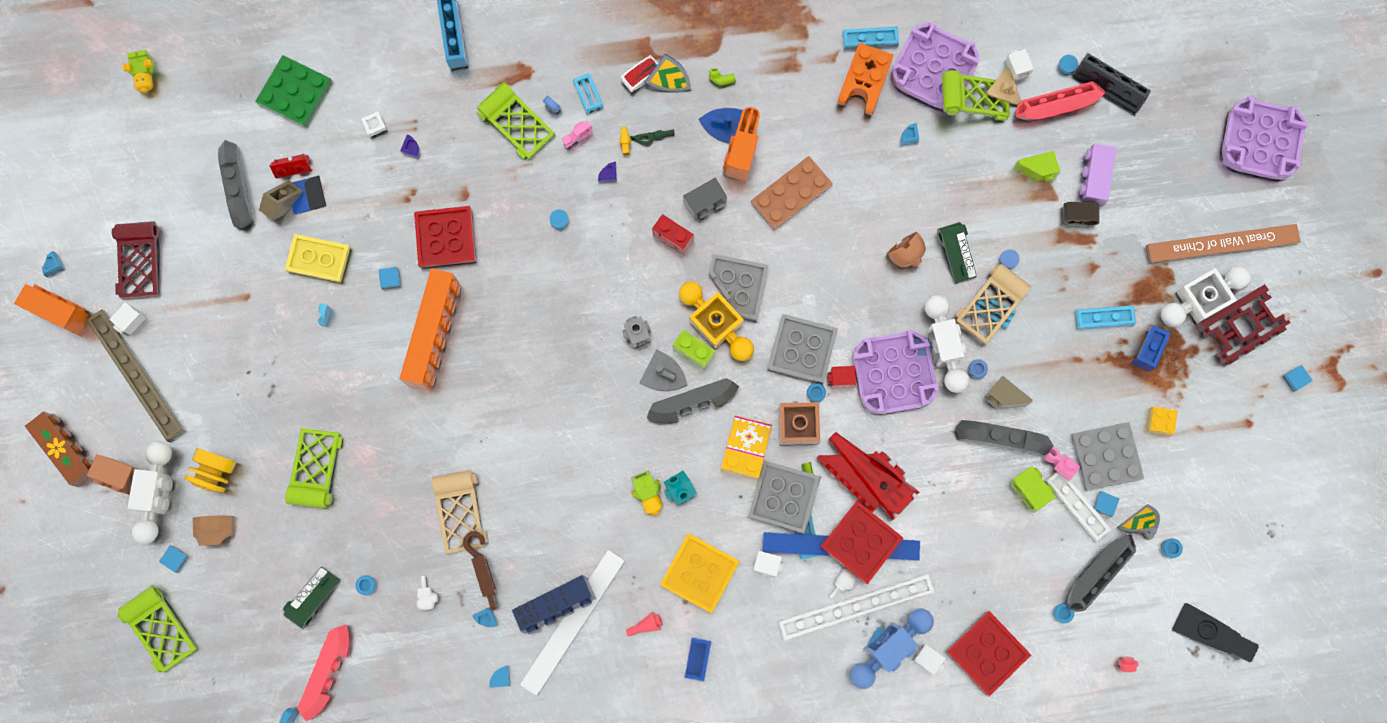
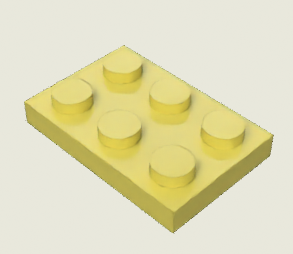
M294 234L284 270L341 283L350 246Z

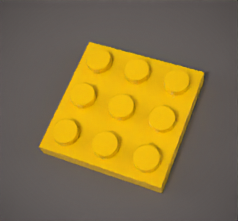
M688 533L660 586L712 614L740 561Z

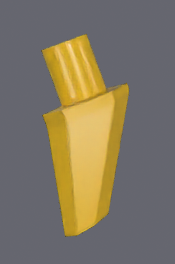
M621 127L619 144L622 145V154L630 153L629 144L631 139L627 127Z

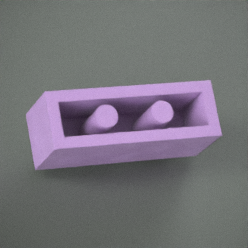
M1094 143L1090 149H1087L1085 160H1088L1082 174L1085 181L1080 188L1081 202H1094L1104 206L1109 200L1117 147Z

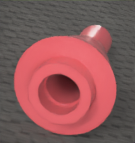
M652 612L637 623V625L626 629V633L630 637L639 632L661 630V625H663L662 619L659 614Z

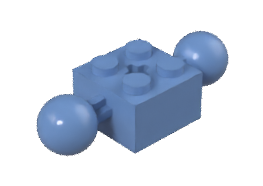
M918 608L909 615V625L906 628L892 622L874 641L864 648L872 660L867 664L859 663L852 668L850 672L852 684L859 689H868L874 684L876 672L880 668L887 672L897 670L901 665L900 662L905 657L908 658L916 651L915 648L918 644L913 637L916 634H926L933 628V615L926 609Z

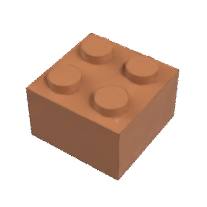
M819 402L780 403V445L820 443Z
M96 454L87 476L93 478V483L129 495L134 469H141Z

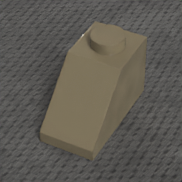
M288 180L263 193L259 211L274 221L288 212L303 191Z
M1004 376L1000 377L985 395L990 405L999 408L1024 407L1033 401Z

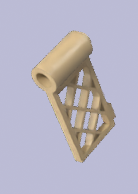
M1002 263L1000 266L996 264L989 272L992 275L969 305L965 309L961 307L955 315L957 318L955 322L985 345L1032 287ZM990 284L997 289L996 296H987L986 288ZM1001 298H1009L1014 304L1011 307L1003 308ZM988 299H998L999 308L989 309ZM985 300L986 310L976 311L975 302ZM990 312H1000L1001 320L999 322H991ZM987 313L988 323L978 324L977 314ZM973 314L975 324L968 325L962 321V318L965 315ZM989 326L990 334L987 338L979 334V327Z
M471 470L432 477V487L436 497L445 554L465 550L464 546L461 547L464 538L454 533L460 523L469 529L467 533L476 531L473 529L476 525L477 532L484 536L485 542H488L486 530L482 531L474 489L475 484H478L477 476ZM471 493L472 502L467 508L459 500L463 495ZM449 498L455 503L447 511L442 508L441 499ZM457 504L466 510L460 519L451 514ZM468 512L475 516V522L471 527L462 521ZM448 516L458 521L452 531L445 526ZM452 535L461 540L457 548L449 549L448 540ZM480 540L479 544L472 545L469 543L473 549L485 546L480 544Z

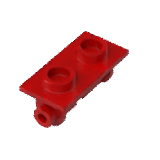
M304 153L292 156L290 161L288 157L274 159L271 165H269L275 179L312 171L309 164V155Z

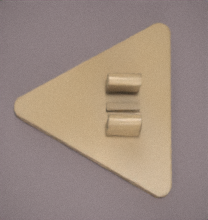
M1007 67L987 90L986 94L1017 106L1021 102V98L1011 70Z

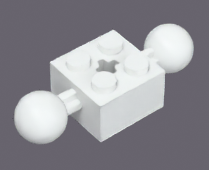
M1234 266L1227 271L1223 280L1215 268L1183 286L1177 291L1183 303H1169L1165 305L1161 311L1163 323L1169 327H1178L1184 323L1186 314L1190 312L1198 324L1237 301L1230 289L1243 290L1249 285L1251 281L1249 271L1242 266Z
M933 295L927 299L925 311L929 317L935 319V323L926 332L932 345L931 352L936 368L947 366L948 372L944 378L945 386L951 392L960 393L966 390L969 385L968 374L963 369H960L958 364L964 357V354H966L965 345L960 341L959 337L961 335L960 326L955 323V319L946 320V315L950 308L948 300L942 295Z
M161 441L151 443L146 449L145 456L151 464L150 470L134 469L127 509L142 512L141 520L133 525L131 531L133 539L140 544H149L156 539L158 527L153 521L154 514L165 515L166 510L169 508L168 495L172 489L173 481L171 479L172 476L162 473V467L170 461L172 451L168 444Z

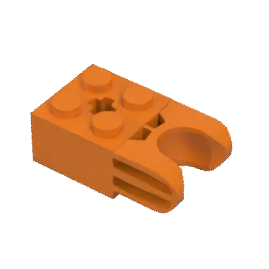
M859 43L839 94L837 104L846 105L851 96L860 95L866 101L864 112L872 115L894 54Z
M747 107L742 111L735 136L731 135L727 151L730 153H726L723 169L726 170L725 176L744 182L747 181L759 137L755 135L760 119V113L756 108Z

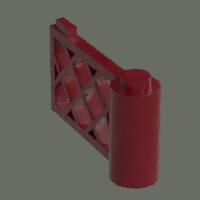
M156 222L115 224L114 228H112V237L117 241L118 283H115V295H119L121 299L159 296L156 242L158 227ZM151 244V252L147 256L140 252L144 245ZM123 246H131L134 249L128 258L123 255ZM137 253L144 258L138 266L131 262ZM147 261L152 265V270L148 275L141 270ZM128 263L135 268L129 276L124 273V267ZM138 271L145 277L139 285L132 280ZM149 280L153 284V292H145L141 287ZM130 281L136 288L131 293L125 294V286Z

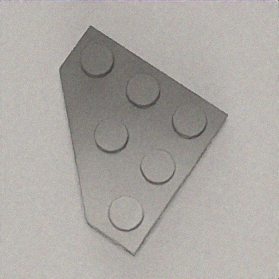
M713 254L709 269L710 276L728 303L742 318L757 321L768 265Z

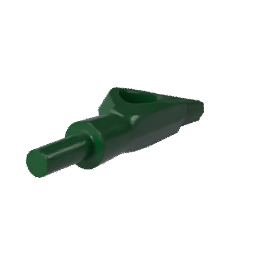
M674 129L667 131L658 130L630 136V138L649 145L653 139L663 138V136L675 134ZM642 138H647L648 141H642Z

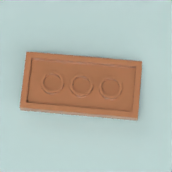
M807 156L753 198L751 203L769 225L776 230L831 187L833 183L812 158Z

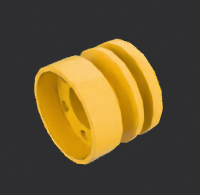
M196 448L192 460L200 465L198 468L188 467V470L196 474L195 477L186 474L184 479L201 489L224 493L226 488L218 486V482L228 484L229 481L221 477L222 473L232 474L236 461Z

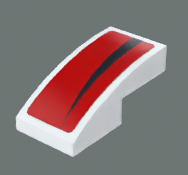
M650 55L629 69L620 79L633 92L646 84V79L658 63Z

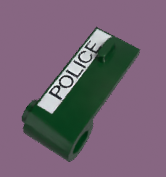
M961 222L938 228V238L941 245L945 247L954 282L958 283L977 277L966 238L968 231L965 224L962 225Z
M320 567L293 601L286 603L283 608V616L301 629H305L314 618L317 608L340 582V579L323 567Z

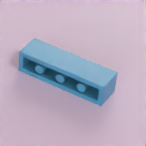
M437 0L445 58L449 69L468 66L458 0Z

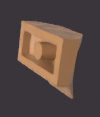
M234 516L193 517V537L196 538L199 546L220 545L227 537L234 536Z

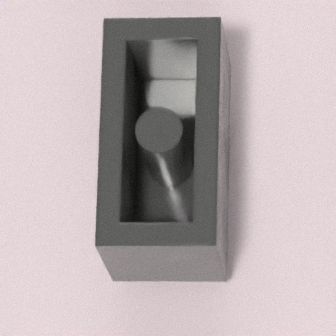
M715 177L683 195V202L694 220L697 218L702 219L709 214V211L722 208L725 202H727V195Z

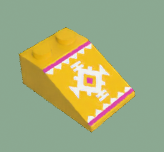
M735 415L721 471L759 480L772 424Z

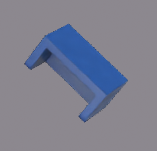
M1154 325L1146 330L1145 334L1147 336L1137 358L1132 361L1133 365L1148 372L1156 368L1171 334Z
M691 638L684 678L704 681L711 641Z

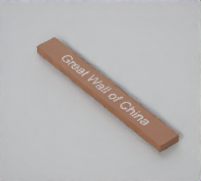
M1297 224L1151 243L1146 245L1149 262L1152 264L1300 243L1301 240Z

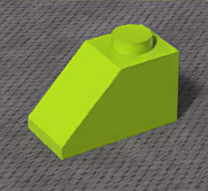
M1054 151L1019 159L1014 165L1016 170L1038 182L1044 180L1045 182H1051L1061 172Z

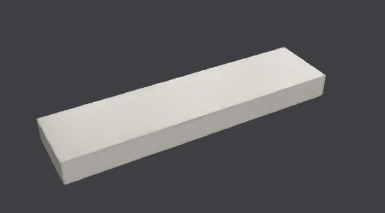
M1057 471L1044 481L1054 489V494L1095 543L1111 531V528L1071 481L1066 480Z

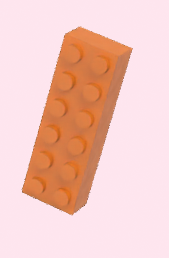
M430 269L399 378L407 386L429 391L430 386L434 385L435 368L439 367L441 360L439 357L440 350L444 349L446 339H444L445 332H448L450 329L451 321H449L451 313L453 314L455 311L456 303L454 300L456 295H459L461 285H459V281L453 273Z

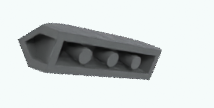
M224 140L218 148V161L227 207L233 226L244 228L253 222L240 153L237 144Z
M725 378L654 402L648 412L647 419L657 422H673L679 420L677 414H689L693 408L699 407V409L709 407L711 402H713L715 407H718L727 402L736 393L739 386Z
M961 420L956 426L958 439L1037 455H1046L1054 447L1049 436L1032 431L969 420Z
M1132 534L1113 541L1097 556L1092 565L1084 571L1083 575L1073 585L1068 596L1067 609L1080 612L1085 611L1136 553V545Z

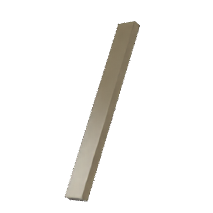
M101 309L86 319V321L165 440L170 442L185 430L121 334L113 328L114 324L109 320L110 318L105 310Z

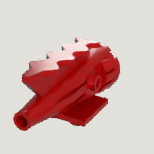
M835 432L828 440L841 455H819L817 457L871 512H874L881 506L892 520L896 518L894 516L895 513L900 514L915 499L912 496L914 493L917 495L920 493V491L905 481L906 478L903 475L906 472L898 465L893 466L890 463L892 459L886 453L875 451L873 454H867L838 432ZM884 482L888 484L887 489L882 488Z

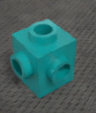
M684 470L663 482L667 488L664 491L670 501L673 499L677 506L697 494Z

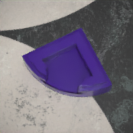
M407 134L400 151L403 154L419 159V146L414 138Z
M616 161L608 163L600 171L598 182L617 181Z

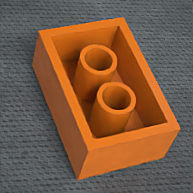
M25 284L14 302L15 305L78 336L81 335L88 323L86 319L91 317L85 313L86 309L36 284L33 287Z

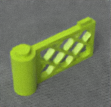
M946 71L942 73L944 112H947L948 115H957L959 112L994 116L995 120L1006 121L1010 117V106L1008 102L999 99L993 103L978 86L982 83L989 89L996 81L995 79L962 75L959 71ZM964 81H968L973 87L970 91L964 86ZM974 90L981 96L978 101L971 94ZM966 98L973 103L972 107H966ZM982 100L989 106L987 110L979 104ZM998 102L1003 106V112H1000L995 106Z
M504 82L476 107L478 110L476 112L483 121L485 119L490 121L517 148L516 153L523 159L526 157L530 159L555 135V132ZM517 102L521 106V113L510 112V106ZM500 116H508V125H499L496 120ZM510 116H521V125H510ZM523 116H532L534 118V125H523ZM510 129H521V138H513L510 135ZM523 129H534V138H523ZM536 129H545L549 134L545 138H536ZM523 142H534V148L528 153L523 148Z
M301 428L290 484L285 494L286 504L324 509L331 505L332 494H329L337 449H341L343 437H340V433ZM305 434H312L317 440L307 446L304 442ZM327 436L334 437L333 444L325 448L321 441ZM320 443L324 451L314 456L310 449ZM308 451L312 459L303 465L300 461L301 455ZM327 453L330 457L329 463L322 467L318 459ZM313 462H316L320 469L313 475H310L306 468ZM304 470L309 477L303 482L296 481L297 474ZM322 472L326 476L325 485L317 484L314 480Z
M151 585L118 609L119 613L117 616L119 620L130 625L153 658L151 664L157 672L161 670L162 673H165L198 649L164 601L162 593L156 586ZM161 607L166 612L165 621L155 620L156 611ZM141 621H149L148 633L141 632L137 624ZM154 622L164 624L162 635L152 634ZM168 624L175 625L177 628L176 637L166 636ZM151 636L161 638L159 649L151 647ZM165 638L175 640L173 651L163 650ZM179 641H185L190 649L185 653L177 652ZM162 652L172 654L171 663L167 666L161 661Z

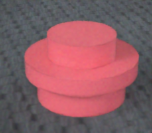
M1122 657V660L1118 661V665L1123 672H1136L1139 662L1135 661L1133 657Z

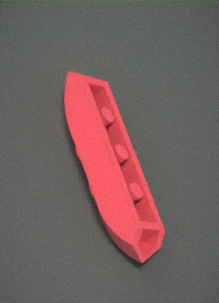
M1092 81L1022 100L1017 105L1016 117L1023 120H1041L1047 117H1054L1058 114L1087 107L1099 100L1106 92Z
M346 624L329 630L298 705L300 715L305 721L315 717L325 707L330 698L326 691H329L333 684V679L331 678L334 671L337 672L340 667V657L346 658L348 653L349 633Z

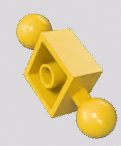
M688 281L682 284L679 289V298L684 304L694 305L697 308L689 316V322L714 349L727 340L730 344V353L734 359L738 361L750 359L754 353L752 341L746 337H738L735 333L743 325L744 319L719 292L706 302L702 298L703 290L698 283ZM713 318L716 320L720 319V323H713Z

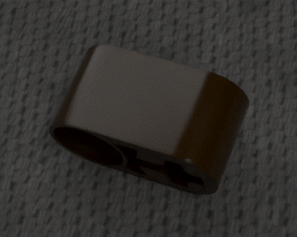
M1094 202L1064 203L1063 223L1069 225L1099 224L1100 204Z

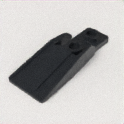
M1188 603L1184 604L1173 627L1174 632L1226 655L1233 654L1249 663L1253 661L1259 648L1257 643L1240 636V633Z

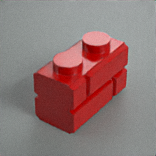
M663 214L652 228L654 236L672 248H677V251L683 255L694 241L693 233Z

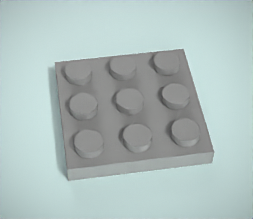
M782 314L768 370L824 384L838 328Z
M1130 422L1071 434L1086 491L1145 479Z
M764 460L748 517L806 533L821 476Z

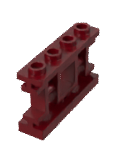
M1265 284L1195 326L1199 333L1203 332L1204 338L1212 334L1216 337L1224 349L1216 354L1218 358L1220 357L1221 364L1228 362L1230 365L1240 359L1238 357L1239 354L1242 352L1245 355L1255 349V344L1260 343L1263 345L1271 340L1270 335L1273 333L1276 335L1281 334L1287 330L1285 326L1291 323L1289 320H1285L1284 314L1275 318L1264 302L1272 297L1267 294L1269 289ZM1258 297L1261 298L1260 301L1255 303L1260 311L1255 315L1250 307L1242 311L1241 307ZM1243 315L1246 316L1255 329L1254 332L1246 337L1241 335L1233 321ZM1229 316L1230 319L1224 322V325L1229 330L1228 332L1223 334L1218 326L1210 330V326ZM1265 318L1270 326L1276 322L1279 324V326L1259 336L1258 333L1265 330L1260 323L1262 319ZM1234 338L1238 345L1246 341V346L1229 356L1227 355V352L1233 349L1228 342L1229 339Z

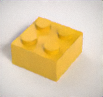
M1156 406L1151 407L1147 431L1169 436L1174 435L1178 411Z

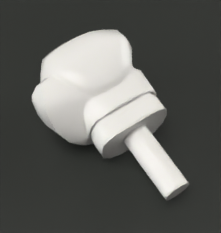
M843 568L834 582L837 587L829 597L833 599L840 590L843 592L846 589L853 590L858 585L857 577L847 568Z
M421 576L422 588L417 589L416 605L419 610H431L434 608L435 603L438 602V596L432 592L431 588H427L426 576Z

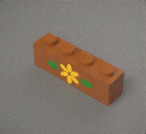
M43 411L26 424L25 428L67 483L78 487L90 478L87 474L92 461L88 457L83 456L81 453L83 450L76 442L73 443L70 439V432L60 426L59 418L54 413L50 414Z

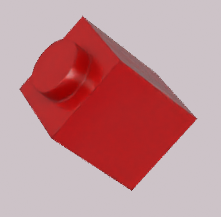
M855 366L831 367L830 372H827V382L831 384V389L855 388Z

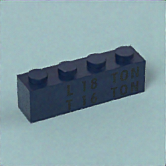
M581 575L512 609V613L520 632L530 635L539 630L538 627L551 625L557 621V618L573 614L574 610L579 607L585 608L590 606L596 597L587 577Z

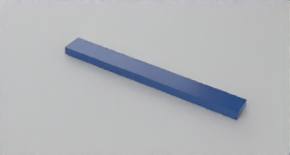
M763 532L762 552L831 556L820 547L828 537L826 535ZM902 540L888 559L919 561L920 541Z

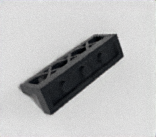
M1088 52L1073 74L1086 83L1093 81L1106 92L1107 96L1136 113L1151 92L1148 88Z

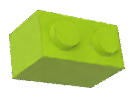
M684 329L672 345L674 351L703 370L706 369L715 356L714 349Z
M1030 466L1009 482L1034 513L1056 497L1054 489L1042 480L1041 472L1037 468Z

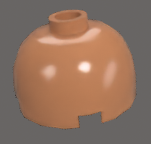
M914 232L903 238L902 242L898 245L896 243L889 249L887 254L894 264L900 267H908L910 265L916 267L922 262L921 258L925 254V242L918 232Z

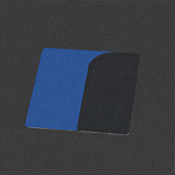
M320 176L292 182L303 191L301 196L292 205L293 214L326 206Z

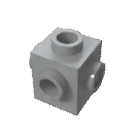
M637 316L626 320V323H624L625 329L622 332L626 341L630 340L633 348L651 341L648 333L651 329L647 320L643 321L642 317L637 318Z

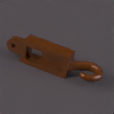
M471 531L464 537L463 546L474 557L471 560L482 596L487 597L491 610L498 608L494 594H497V589L487 557L469 545V540L472 537L479 538L481 545L485 544V538L481 533Z

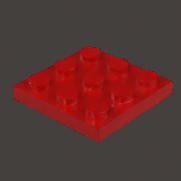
M471 206L414 212L419 268L476 262Z
M856 501L820 547L867 585L904 537L859 501Z
M987 611L946 651L988 697L1031 656L1028 650L990 611Z

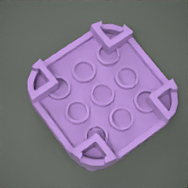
M929 22L928 24L915 26L911 31L894 64L892 83L901 91L934 107L944 109L942 73L946 71H959L962 75L972 76L980 56L974 42L971 40L966 42L935 27L936 23ZM964 81V86L966 87L968 81Z
M1251 96L1240 100L1231 108L1228 115L1222 147L1223 164L1244 173L1277 180L1287 179L1301 165L1302 161L1299 160L1304 132L1308 127V120H1305L1303 114L1298 111L1299 108L1294 105L1290 108L1258 101L1255 100V97Z
M907 330V332L874 338L868 337L863 339L855 348L853 364L855 366L860 399L868 412L887 414L921 408L928 405L935 398L938 391V383L936 382L929 349L930 344L928 339H925L915 330ZM918 338L922 343L914 345V340ZM925 349L926 355H918V350Z

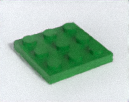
M282 55L255 102L306 127L332 80Z

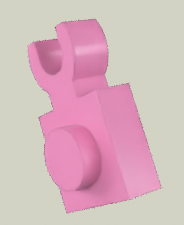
M589 121L579 122L574 126L572 133L562 138L566 148H569L576 141L579 142L593 132Z
M1055 447L1044 457L1047 462L1056 465L1054 469L1068 481L1074 477L1080 468L1066 454L1062 457Z

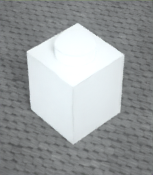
M1026 49L1011 51L1005 60V64L1010 68L1014 81L1030 76L1034 69Z
M125 302L109 320L115 324L113 328L119 333L123 334L125 332L131 335L146 318Z
M758 551L753 571L776 577L777 573H782L784 562H781L780 556Z
M923 644L912 659L913 662L931 675L939 674L945 666L943 663L945 658L927 644Z

